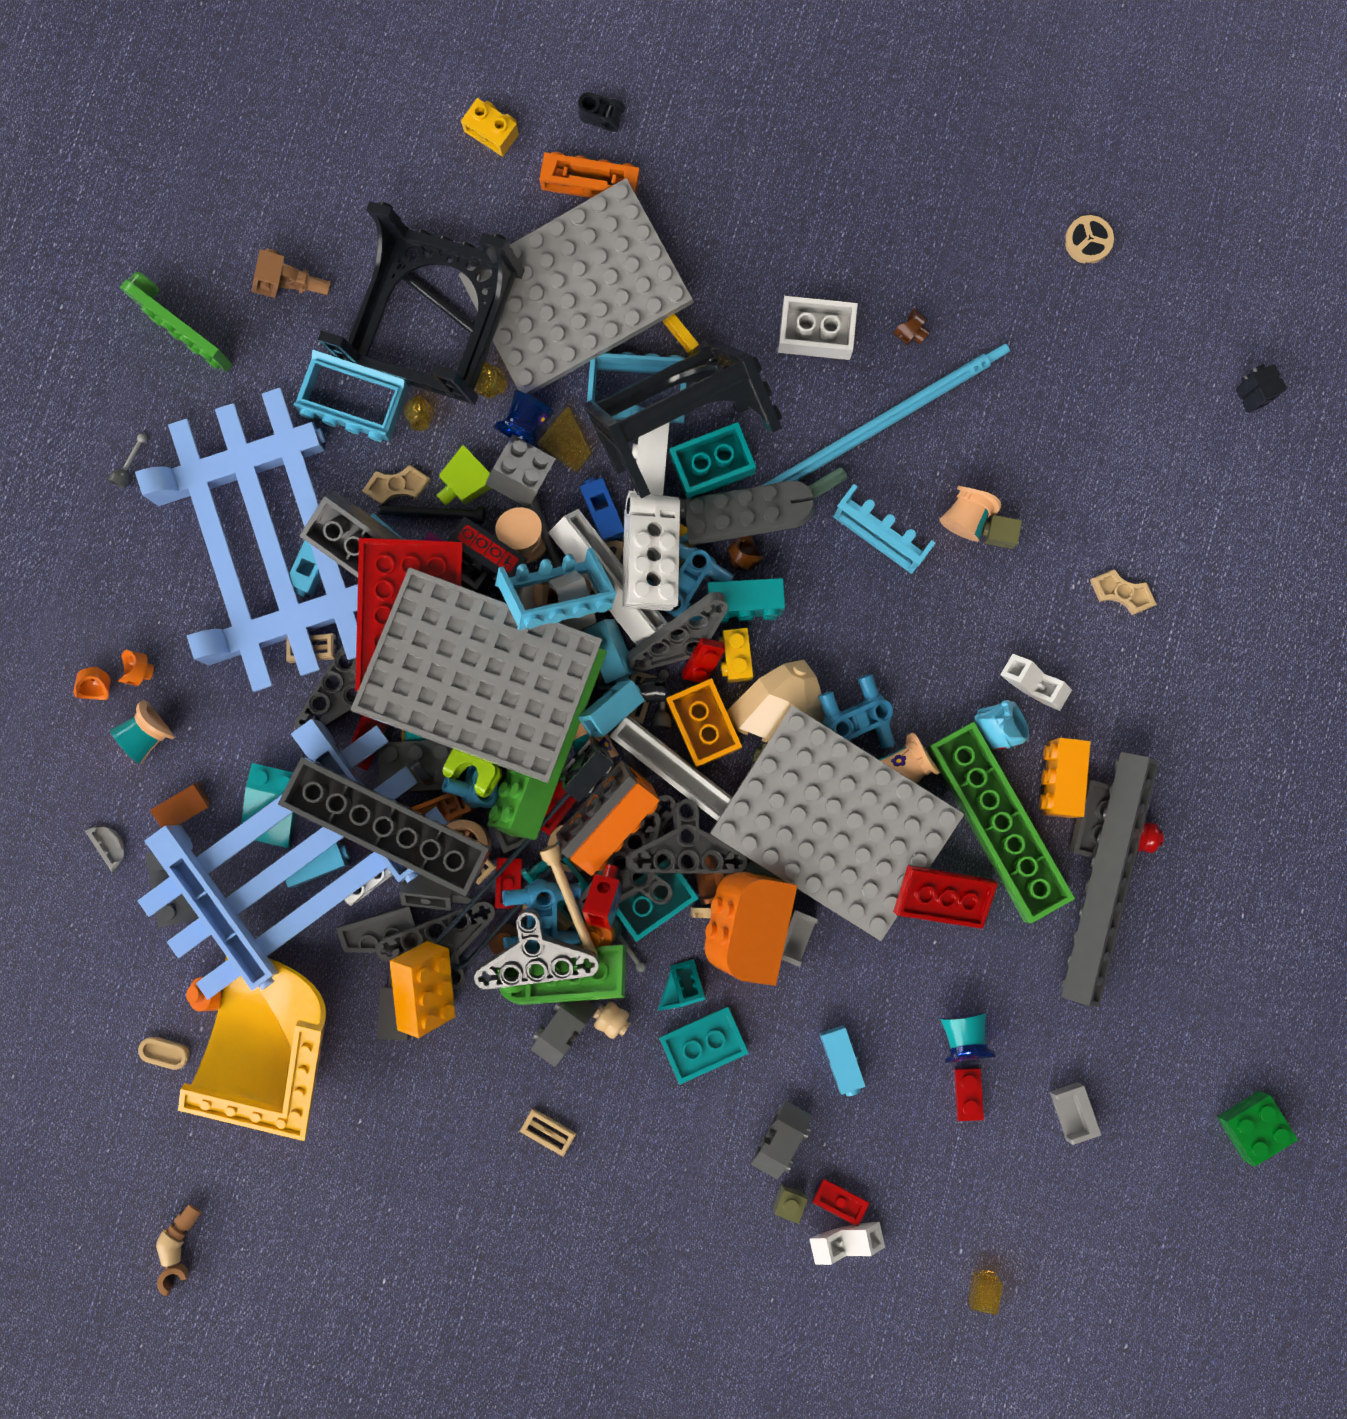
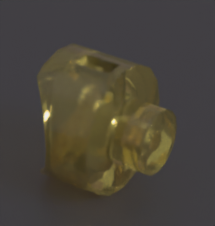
M484 362L476 384L475 393L492 399L497 394L501 395L504 393L507 387V380L503 378L501 368Z

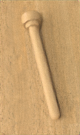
M555 844L546 847L540 851L543 862H546L552 868L582 945L585 949L597 954L560 863L562 860L560 846Z

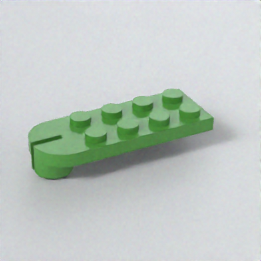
M134 272L129 280H125L121 284L120 289L141 306V310L160 327L163 326L171 336L179 342L181 340L196 355H201L214 369L217 370L220 367L228 372L233 364L217 347L154 300V297L159 293V288L143 273Z
M624 945L595 947L600 962L597 972L592 976L499 988L504 998L517 1005L625 998L626 947ZM576 957L573 958V961H574V970H577V966L580 965V964H577V965H576V960H577ZM585 958L584 963H582L586 964L587 968H591L592 963L589 962L588 958ZM558 961L555 964L559 972H567L569 970V964L565 961ZM534 964L530 967V971L534 975L539 976L544 973L543 967L539 964ZM497 967L498 971L496 975H499L500 977L501 967ZM513 967L505 970L506 976L510 979L519 976L518 970Z

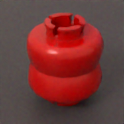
M1144 823L1137 852L1154 853L1159 846H1162L1164 839L1163 831L1159 830L1156 823Z

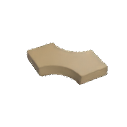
M408 465L400 473L385 475L376 471L362 492L381 505H385L389 500L397 496H410L418 499L431 479L411 465Z
M1115 569L1090 580L1099 602L1108 600L1119 602L1130 611L1131 615L1157 605L1147 582L1140 584L1129 583L1122 579Z

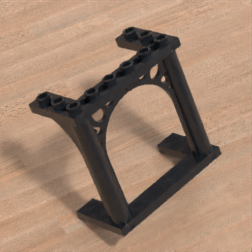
M369 201L366 211L375 221L378 235L377 257L370 284L349 340L347 341L344 337L325 331H320L317 340L337 358L405 380L407 385L476 405L479 397L474 391L514 280L515 278L522 279L525 271L506 241V238L500 234L492 233V235L482 233L479 243L483 250H480L467 242L459 244L446 236L440 235L438 238L431 236L430 233L421 229L417 231L410 230L402 222V218L393 210V206L382 201L379 204ZM411 248L418 250L419 258L416 262H410L407 259V252ZM424 252H427L429 255L433 254V256L425 258ZM402 260V262L405 264V268L398 270L400 266H402V264L400 263V261ZM469 264L472 267H476L473 271L467 269ZM429 265H445L455 268L467 276L472 282L478 298L477 318L458 371L434 364L431 372L432 376L367 357L389 297L395 286L407 274L418 268ZM484 270L492 271V275L488 280L483 282L477 281V276L480 272ZM483 288H487V295L482 293Z
M713 339L706 343L707 348L597 403L590 400L583 404L613 469L617 474L624 471L627 472L637 495L641 499L651 493L628 446V442L698 407L716 401H730L734 410L739 413L748 410V407H750L761 416L766 429L771 432L782 428L779 421L782 419L781 413L776 405H772L769 398L772 392L768 383L762 381L759 374L762 368L756 357H752L750 354ZM687 382H697L619 422L612 418V416L670 387Z

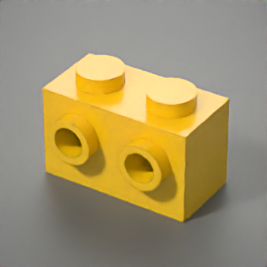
M479 98L475 100L461 119L465 133L502 157L519 135L517 122L513 117L508 114H501L489 101L483 102Z
M748 628L723 630L722 637L718 638V641L724 642L725 662H721L722 677L727 676V683L751 681L753 679Z

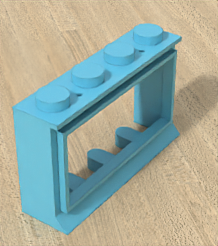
M312 350L311 362L297 400L293 405L297 408L299 414L305 418L313 419L317 417L329 426L336 427L337 424L344 426L346 431L358 435L359 432L368 434V438L378 442H382V439L390 441L409 387L405 380ZM321 366L395 390L383 425L308 401Z
M607 351L597 358L590 360L587 402L590 400L595 402L597 370L655 374L685 358L679 355L659 357V355L652 353L645 356H638L631 352L611 354ZM687 383L680 385V391L686 388ZM634 405L612 416V418L623 420L645 408ZM685 414L669 423L684 424Z
M853 484L837 505L838 508L833 517L912 574L935 545V542L931 540L923 551L911 543L916 536L913 529L907 530L902 537L891 529L895 522V517L892 514L887 515L882 522L870 514L875 506L873 500H867L862 507L851 499L858 487Z
M593 548L587 549L584 562L576 563L573 555L567 554L563 558L562 567L552 568L550 560L544 559L540 563L539 571L529 573L526 564H520L516 569L515 577L509 578L504 567L498 568L495 586L499 587L515 619L518 630L533 629L544 624L558 623L575 617L580 618L596 612H605L612 609L616 596V591ZM576 570L580 575L587 573L597 592L595 595L525 610L515 589L549 582L552 579Z

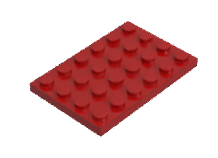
M359 538L355 691H358L408 568L462 587L463 542Z

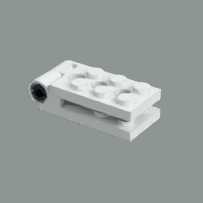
M628 493L626 509L624 510L622 608L671 611L673 607L678 606L679 497L648 495L641 499L635 493ZM648 529H651L655 536L650 535ZM647 553L652 554L655 561L650 560ZM646 578L652 579L654 586L648 584Z

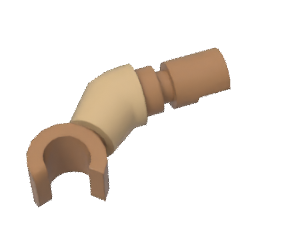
M189 1204L183 1212L178 1213L174 1219L175 1224H170L168 1229H163L157 1240L156 1248L161 1266H165L157 1280V1287L164 1296H169L173 1287L168 1281V1275H178L180 1280H185L189 1276L188 1269L179 1263L181 1261V1246L184 1243L183 1238L186 1236L185 1231H189L202 1214L201 1210Z

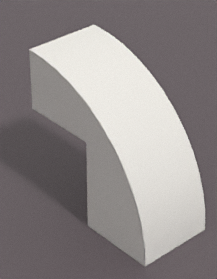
M1012 654L1000 674L1025 694L1058 711L1061 710L1072 691L1064 681L1044 674L1033 661Z
M880 1222L860 1223L859 1226L848 1225L810 1238L815 1264L832 1265L845 1256H872L885 1248Z

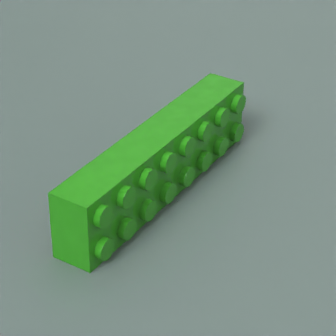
M601 648L598 650L549 783L507 768L506 778L498 789L499 796L496 804L490 810L487 826L513 837L537 839L580 724L578 716L586 709L607 651Z
M975 722L926 747L1023 921L1031 924L1075 899Z

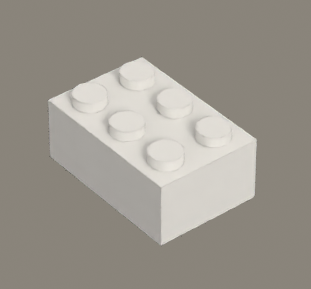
M784 296L778 353L850 360L854 345L858 303Z

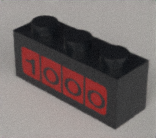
M463 517L447 540L449 542H463L462 557L471 562L469 565L477 572L482 573L484 571L492 576L490 579L495 584L499 567H504L509 578L515 577L517 567L520 564H526L527 561L526 557L466 517Z

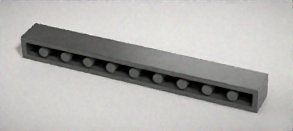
M1121 752L1120 758L1117 759L1115 764L1116 775L1114 782H1112L1109 788L1110 799L1103 813L1104 824L1097 838L1098 849L1092 859V873L1085 887L1087 894L1079 912L1081 919L1079 927L1074 933L1073 939L1075 943L1073 951L1068 957L1067 963L1069 968L1067 976L1062 982V998L1087 1006L1100 1007L1159 765V761L1150 757Z

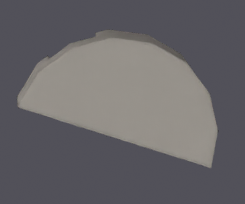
M92 827L85 830L111 872H115L122 865L125 858L126 846L123 838L115 830L108 827Z

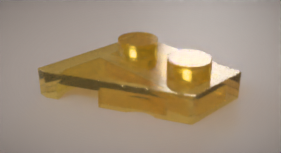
M568 406L538 441L542 448L576 474L592 456Z

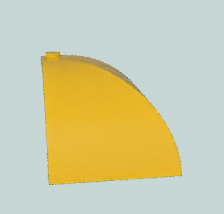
M269 959L279 973L273 977L275 982L266 989L261 990L258 988L251 991L241 976L223 989L220 1009L218 1010L205 1054L192 1084L184 1083L180 1090L178 1111L305 1141L309 1129L326 1021V1007L320 992L307 978L294 969Z

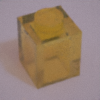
M981 1270V1273L973 1272L967 1302L972 1310L998 1315L1003 1283L996 1277V1273L988 1270Z

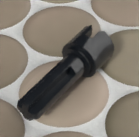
M665 677L645 678L643 683H635L639 687L640 694L646 700V703L666 702ZM615 684L597 685V698L599 699Z

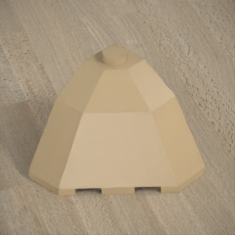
M804 659L782 664L762 676L727 710V714L738 732L748 735V732L760 736L765 743L769 741L791 705L822 724L823 717H825L818 698L821 690L817 677Z

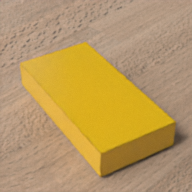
M675 314L663 320L664 325L690 356L699 352L698 342Z

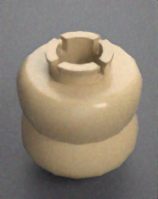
M609 1001L606 1006L601 1003L593 1015V1018L597 1019L594 1027L604 1032L611 1039L616 1038L618 1034L622 1037L631 1024L627 1021L629 1013L619 1008L612 1001Z

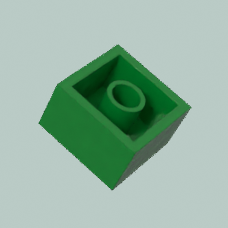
M1257 1091L1217 1116L1243 1161L1254 1167L1298 1141L1271 1095L1261 1091Z

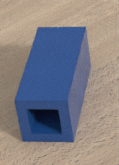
M593 477L584 481V485L580 486L581 493L599 536L605 543L624 537V528L603 477L599 479Z

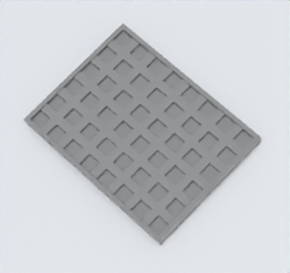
M627 178L510 244L525 271L522 279L515 278L493 342L520 395L524 399L590 362V360L597 358L694 303ZM470 267L468 270L473 271L476 267ZM484 270L480 272L477 276V281L483 282L488 280L492 275V271ZM461 272L458 275L478 311L476 290L469 278ZM483 288L482 293L487 295V288Z
M408 568L351 711L549 783L602 639L560 623H549L533 629L518 630L515 619L506 603Z
M791 705L710 831V834L784 881L798 885L797 889L882 941L897 918L893 910L907 866L930 868L964 816V813Z

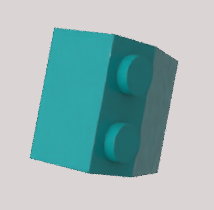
M252 763L245 788L241 824L281 796L293 772ZM291 813L255 841L289 848L298 814Z

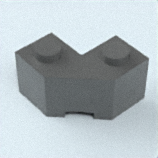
M586 1000L558 1002L554 1007L557 1013L546 1028L541 1025L533 1036L536 1042L531 1050L556 1067L597 1009Z
M785 1100L775 1113L768 1133L759 1143L751 1165L777 1180L783 1172L788 1173L794 1163L793 1156L802 1140H806L812 1127L809 1126L812 1115Z

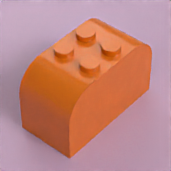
M747 871L726 875L720 881L715 898L712 900L710 922L705 930V954L708 961L714 967L741 981L776 986L798 885L774 876Z

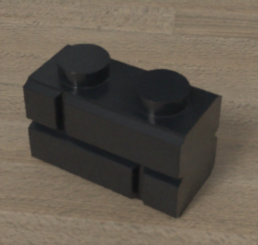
M1264 364L1250 370V374L1241 378L1242 383L1237 387L1236 392L1239 398L1243 399L1242 404L1246 412L1251 413L1268 405L1287 389L1283 379L1279 378L1280 373L1276 365L1272 364L1268 367H1265Z

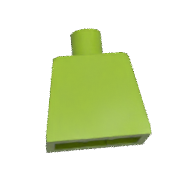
M463 445L440 473L439 477L446 486L436 496L445 506L455 497L464 505H467L492 489L485 485L490 473Z

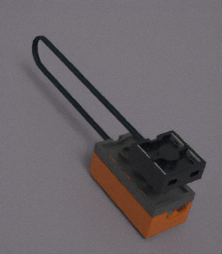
M593 736L584 743L563 767L560 780L563 781V790L567 793L546 815L541 825L542 828L570 796L578 802L584 797L587 798L556 833V837L560 843L562 860L565 856L570 858L572 862L591 876L606 866L608 858L613 852L616 853L622 848L624 840L630 833L633 834L639 829L641 821L647 814L651 815L656 810L660 801L652 784L623 760L612 770L614 763L607 747ZM603 778L602 783L595 789V784ZM525 839L438 937L435 944L439 945L532 839ZM551 866L543 873V875L539 879L545 880L547 878V876L552 872ZM515 905L470 957L461 964L450 965L451 970L456 971L469 965L522 905Z

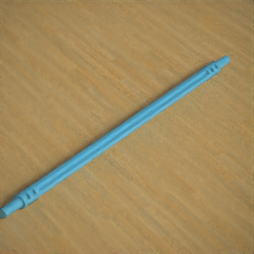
M1003 344L986 355H980L763 485L802 479L991 366L992 362L1009 353V347L1007 344ZM686 533L679 537V541L686 544L688 542V534Z

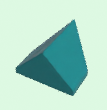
M694 959L670 966V974L657 1011L679 1008L706 1000Z

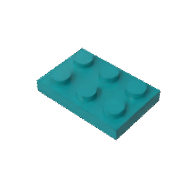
M728 1006L659 1037L679 1085L749 1054Z

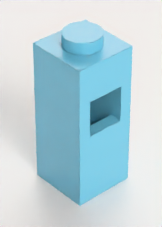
M304 541L289 573L295 593L301 597H304L305 594L313 596L321 580L311 545L307 541Z
M615 619L603 620L584 629L585 633L601 638L602 642L599 648L607 651L600 669L606 684L628 681L630 676L637 674L636 671L630 668L629 652Z
M632 680L618 682L580 714L578 719L590 737L605 736L645 700L640 694L639 687Z
M341 842L335 843L285 880L288 888L296 887L349 866L348 859H351L347 846L342 845Z
M842 1025L819 1033L840 1094H846L849 1097L860 1093V1088L866 1086L846 1028Z

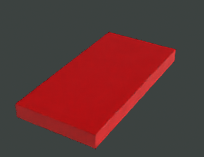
M908 865L893 912L897 916L983 929L998 882L994 879Z

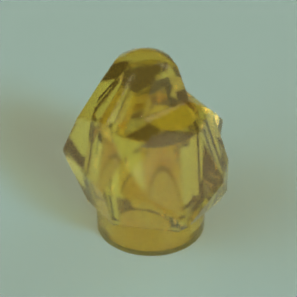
M416 396L404 406V416L410 423L411 429L415 431H424L429 428L434 409L425 398Z

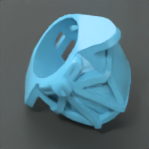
M1004 700L995 706L979 709L976 716H974L976 726L988 747L992 750L1009 749L1021 745L1029 739L1027 722L1015 701Z

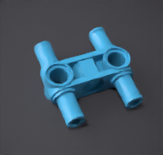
M680 541L679 558L683 560V565L679 570L678 599L681 602V606L676 611H665L675 618L691 607L689 601L704 577L707 578L709 576L717 582L731 581L734 577V574L716 564L715 558L695 546L690 548ZM701 555L706 559V565L703 568L698 569L693 566L692 559L695 556ZM647 579L648 584L654 586V583ZM697 615L693 616L690 620L699 621L703 617Z
M873 674L858 678L864 700L846 710L839 711L833 691L825 692L818 696L825 715L823 717V725L845 739L852 741V738L875 729L881 749L889 748L896 744L889 725L893 715V708L891 703L884 700L882 694H879Z
M474 765L467 768L465 782L447 777L442 783L443 792L461 797L471 808H492L495 806L499 796L497 785L490 796L485 798L478 796L474 786L479 774Z
M537 879L525 886V889L503 890L504 906L527 904V908H532L540 914L545 936L569 944L581 945L577 930L557 931V903L559 900H564L557 883ZM569 884L575 899H580V884ZM541 892H547L543 897H537ZM527 915V927H533L536 921L532 916ZM504 937V949L518 941L519 937ZM528 940L526 942L528 950L535 952L540 949V945L536 940Z

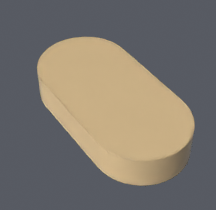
M156 1036L144 1039L138 1048L139 1056L143 1061L172 1070L186 1066L190 1060V1051L184 1044Z

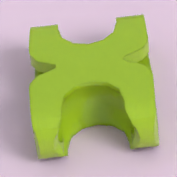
M453 749L444 764L443 775L456 779L467 767L474 765L479 774L474 786L475 792L483 798L490 796L502 776L500 767L497 764Z

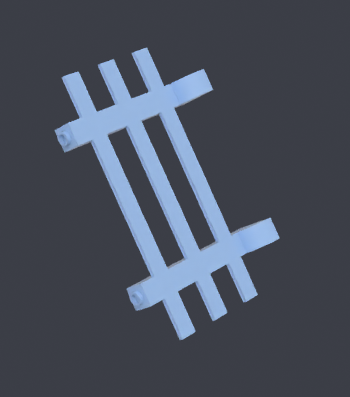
M281 388L262 393L274 435L247 443L235 404L232 403L215 409L228 450L201 459L189 421L184 419L168 424L181 466L172 469L169 467H151L135 472L142 495L157 506L191 496L232 627L223 630H204L187 635L194 660L206 665H212L241 655L253 692L273 686L261 648L286 640L287 637L300 676L320 670L308 632L334 623L337 625L347 659L356 658L357 620L355 616H357L358 584L346 588L338 563L311 545L327 595L299 604L257 473L285 465L305 527L319 506L304 458L325 451L322 443L326 442L322 429H317L312 422L293 427ZM238 480L279 608L277 612L253 620L210 490Z
M310 719L291 733L309 759L362 785L364 784L353 768L389 742L376 725L340 752L335 746L336 742L325 724L314 719ZM405 766L375 788L374 791L395 800L416 785L418 781L409 768ZM279 796L198 857L191 851L193 849L191 839L182 825H165L145 840V843L170 877L137 901L148 917H151L183 894L199 918L167 941L170 948L180 958L212 935L228 957L227 961L196 983L207 1000H209L240 976L251 991L258 988L264 990L275 982L273 977L279 972L267 956L386 868L390 870L398 882L406 880L409 883L420 874L373 852L257 939H254L238 915L344 838L322 827L225 898L209 874L293 813L278 805L281 798ZM434 807L425 814V816L444 825L448 823L437 807Z

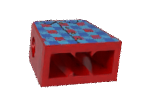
M606 865L603 876L594 875L582 910L587 924L612 930L622 894L621 883L617 880L620 868Z

